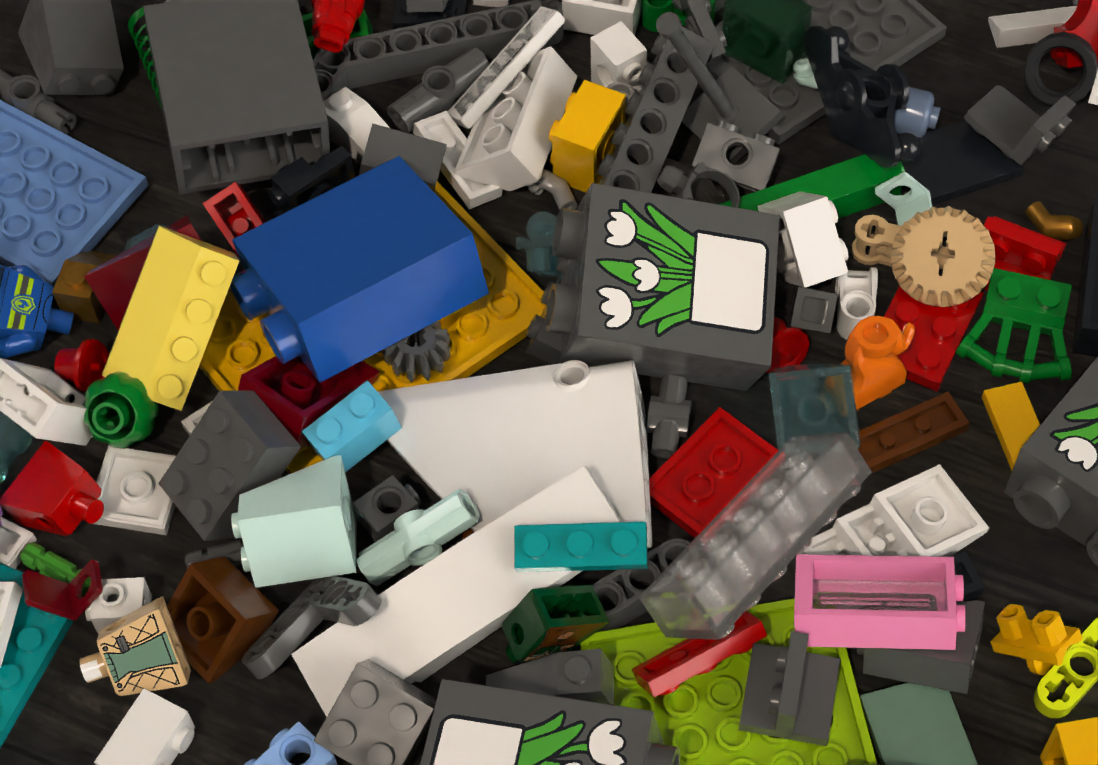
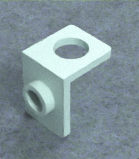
M906 172L874 188L875 194L895 209L897 225L903 226L904 222L914 217L917 212L921 213L932 207L930 191ZM897 186H908L911 188L904 195L897 196L889 193L891 189Z

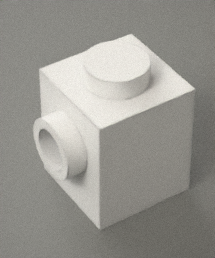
M145 578L101 579L102 593L85 610V616L87 621L93 623L99 635L103 627L152 602V594Z

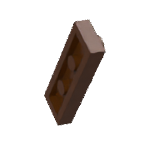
M948 391L842 438L840 447L859 477L863 478L966 432L969 427V421Z

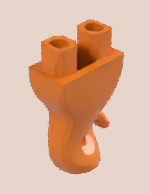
M869 316L859 321L851 331L845 345L846 359L830 374L825 386L844 416L848 417L859 411V408L890 394L892 390L905 384L906 369L897 355L903 353L913 339L915 327L910 322L905 325L901 332L898 325L892 319L882 316Z

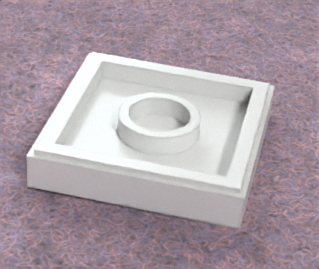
M108 445L96 481L102 489L98 500L103 502L104 512L102 517L93 524L167 535L176 505L158 483L176 456L129 448L120 449Z

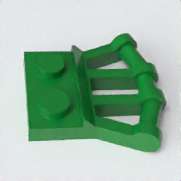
M994 268L990 277L982 316L970 333L963 339L955 354L962 359L970 358L990 371L991 376L1001 378L1002 374L1017 377L1019 382L1029 384L1032 380L1056 377L1060 381L1070 380L1072 377L1071 364L1066 353L1062 331L1072 285ZM991 322L1001 324L995 355L976 344ZM1012 327L1029 330L1023 362L1006 359ZM1040 333L1050 336L1055 362L1034 364Z

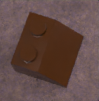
M225 556L191 563L167 605L188 663L208 684L215 682L243 658L247 650L270 627L279 612Z

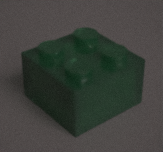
M726 0L724 3L722 30L727 41V46L724 47L726 50L725 54L784 84L794 72V63L807 56L804 37L811 24L812 6L802 0Z

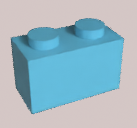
M367 380L304 429L302 433L322 461L341 455L345 472H347L402 427L392 408Z

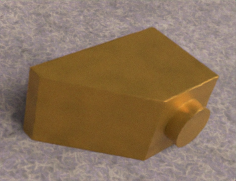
M89 251L66 259L52 291L59 309L73 312V319L100 324L105 309L88 284L84 274L117 255Z

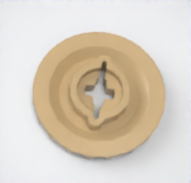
M932 206L927 211L917 212L914 217L904 222L902 228L895 235L891 249V266L895 279L909 296L927 305L949 307L972 299L986 286L995 266V246L989 230L982 225L979 218L971 216L965 209L957 210L950 206L945 208H935ZM946 236L948 253L955 256L946 260V264L943 265V274L939 276L940 264H938V258L931 256L932 252H939L943 238Z

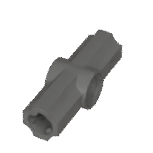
M477 47L474 49L470 48L446 66L439 65L427 69L423 73L422 83L387 107L388 116L392 119L395 127L402 132L409 133L414 129L415 122L431 117L434 114L444 111L448 112L457 102V98L464 94L490 65L485 54Z

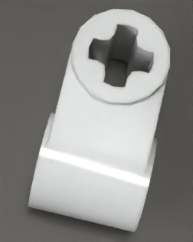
M871 267L869 271L848 270V273L837 276L835 279V294H838L836 327L840 336L846 340L859 321L875 315L878 283L877 268Z

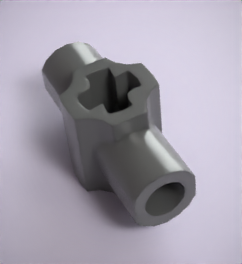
M670 374L661 378L659 397L651 396L647 419V433H653L650 453L657 458L669 459L678 450L679 438H687L692 401L685 400L688 381L682 376Z

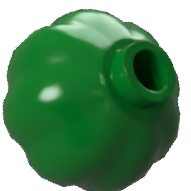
M125 372L110 373L105 378L94 381L88 386L85 392V401L82 404L87 408L84 422L88 426L91 436L101 443H107L114 448L120 449L128 448L133 443L147 438L154 428V421L159 411L158 403L149 398L143 382L138 378L130 377Z

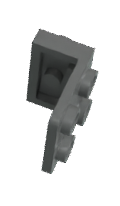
M997 85L970 108L964 118L977 133L985 136L999 147L1004 155L1022 165L1036 151L1042 154L1055 137L1058 138L1072 122L1067 116L1076 103L1064 95L1040 117L1004 87Z

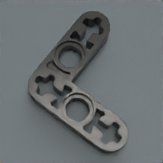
M336 576L318 578L295 599L247 650L242 658V663L257 679H263L272 674L323 619L350 626H358L369 620L377 612L382 600L366 582Z

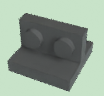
M791 631L788 647H774L754 643L739 730L827 746L840 658L806 652L809 634Z

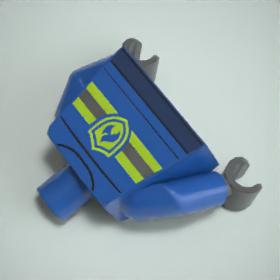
M0 265V358L2 359L40 350L46 330L69 335L74 313L51 308L53 285L47 283L26 265L11 267Z

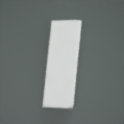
M1077 6L989 17L988 22L996 47L1037 43L1049 34H1054V27L1065 24L1073 15Z

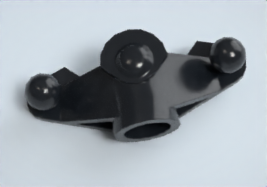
M818 25L809 27L804 37L805 51L828 117L827 125L831 133L845 144L855 146L884 168L894 167L899 162L909 163L914 161L920 155L922 148L919 138L913 133L908 132L897 135L892 121L894 110L906 109L908 103L909 87L904 72L894 64H885L875 71L844 54L843 52L848 48L850 39L847 31L842 27L831 26L826 29Z

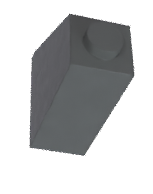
M974 600L957 603V605H965V632H957L956 650L857 648V654L864 655L863 674L968 694L983 632L985 602ZM933 605L900 610L936 611V608Z

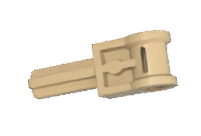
M878 215L863 216L855 225L856 238L852 243L853 257L864 265L880 263L891 266L892 245L895 235L902 226L888 223ZM873 225L876 226L875 235L871 234ZM866 246H870V251L868 255L865 253ZM940 246L939 252H932L931 256L938 258L940 269H943V265L946 264L948 258H954L955 256L948 253V247Z

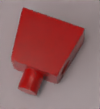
M44 441L0 498V506L17 524L62 536L72 534L82 520L90 524L96 523L104 512V504L101 500H98L102 491L99 485L83 467L47 441Z

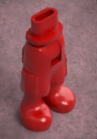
M311 0L314 45L327 51L341 52L343 46L349 41L356 20L363 12L365 0Z

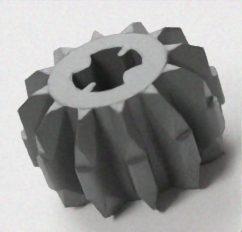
M436 321L385 348V352H383L384 360L388 366H392L396 377L407 373V378L411 383L417 375H422L429 381L431 377L430 371L442 373L444 361H448L451 356V349L448 346L450 343L449 333L446 329H441V323Z

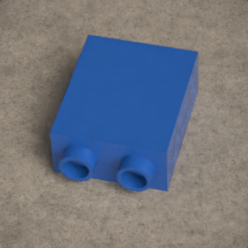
M400 156L232 239L243 271L234 275L230 288L241 310L250 321L266 313L268 317L260 320V325L278 360L285 364L299 356L319 383L489 294L473 233Z

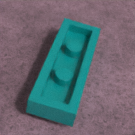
M646 522L514 526V569L516 572L648 569Z

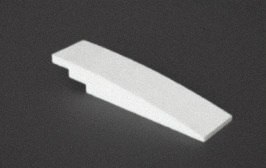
M582 466L482 527L378 595L382 600L380 608L363 624L350 626L337 622L291 655L326 717L356 664L364 660H372L410 684L414 681L422 682L502 627L503 621L530 590L560 587L582 572H516L514 569V526L621 522L587 467Z

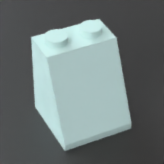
M341 455L330 457L239 495L238 512L232 513L231 516L232 529L236 539L242 538L244 545L241 547L242 566L245 572L251 571L255 588L356 573L357 521Z

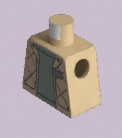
M164 597L157 598L103 627L96 640L100 652L80 658V668L87 683L109 676L114 690L119 696L141 693L143 689L156 691L184 686L188 684L191 672Z

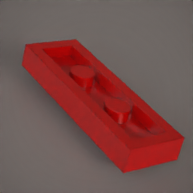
M742 609L632 668V672L637 684L651 696L666 695L678 689L680 683L687 679L712 671L719 662L733 654H742L749 651L755 642L767 637L762 621Z

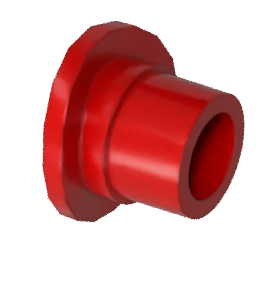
M774 317L771 367L766 371L774 375L787 374L796 369L804 360L809 348L807 334L800 328H789L778 317Z
M86 339L80 344L79 348H63L57 353L54 362L55 373L65 381L74 383L81 393H85L88 386L94 381L105 378L102 376V372L109 357V352L99 340Z

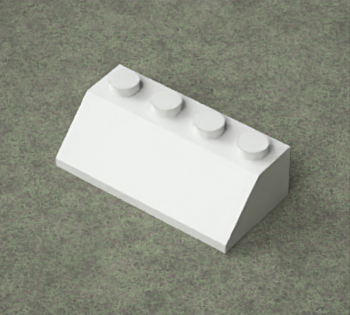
M551 46L540 50L475 122L454 173L456 175L485 185L498 186L507 191L523 186H531L539 181L543 174L542 170L547 156L552 149V142L549 141L551 126L556 119L561 120L567 100L572 93L577 79V75Z

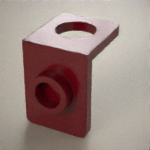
M93 559L86 564L70 583L31 570H26L22 574L25 603L28 606L73 621L92 604L103 590L99 562ZM90 577L89 590L82 598L81 590L83 584Z

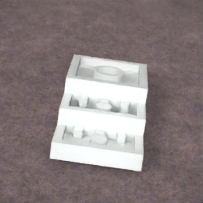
M939 464L874 494L870 504L836 519L833 528L799 543L795 553L806 555L950 557L985 534L989 527ZM834 601L836 609L859 610L873 603Z

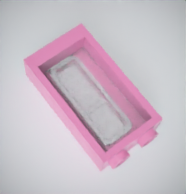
M796 554L794 632L809 634L807 647L956 650L957 632H965V605H957L956 601H963V575H955L954 557Z

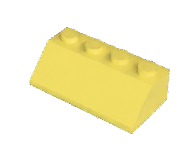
M159 225L102 376L106 377L114 372H125L130 377L138 378L143 382L147 395L152 401L182 411L239 264L236 254Z

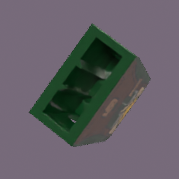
M579 585L530 590L502 623V629L509 642L506 647L508 658L514 664L520 665L558 652H569L608 624L609 620L593 586Z

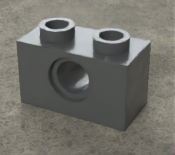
M718 120L716 125L707 123L692 164V169L698 163L704 162L706 169H716L726 173L735 182L736 186L753 192L767 188L780 152V148L773 146L775 140L758 133H754L752 138L738 133L739 127L725 121ZM740 146L748 152V159L745 163L733 165L728 162L726 154L732 147Z

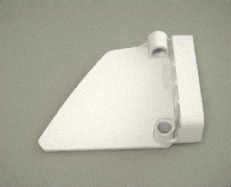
M570 360L553 365L378 391L392 408L402 427L387 441L441 499H444L458 489L468 494L472 502L476 504L480 514L478 523L470 527L474 532L580 467L586 466L621 522H646L647 548L652 547L646 413L633 360L590 367L582 361Z

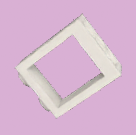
M0 358V411L35 438L86 446L92 436L84 422L87 408L82 404L85 401V395L51 369ZM73 394L75 400L73 403H70L69 397Z

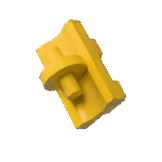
M1009 604L996 617L1000 632L992 639L991 645L996 653L1025 659L1027 667L1033 674L1046 675L1054 665L1060 666L1063 663L1067 649L1072 644L1079 643L1082 640L1079 628L1063 625L1059 612L1045 610L1039 612L1030 620L1027 618L1023 606Z

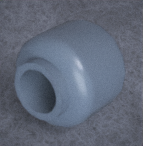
M909 87L906 109L894 110L892 121L897 134L908 132L913 133L917 137H923L928 128L935 130L941 108L934 106L935 98L932 92Z

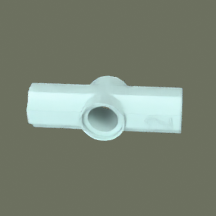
M458 489L427 510H412L402 514L394 522V531L359 552V557L356 558L360 571L365 575L369 583L379 586L410 565H425L442 553L443 544L478 523L480 514L476 504L472 502L465 491Z

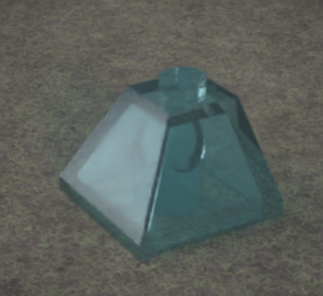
M828 363L778 367L769 373L777 446L781 453L859 448L861 446L851 365Z

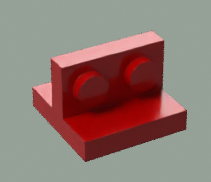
M993 216V218L987 217L984 227L989 230L995 246L994 268L1048 280L1052 279L1067 243ZM990 280L988 281V283L986 284V286L983 288V290L988 291V286H989Z

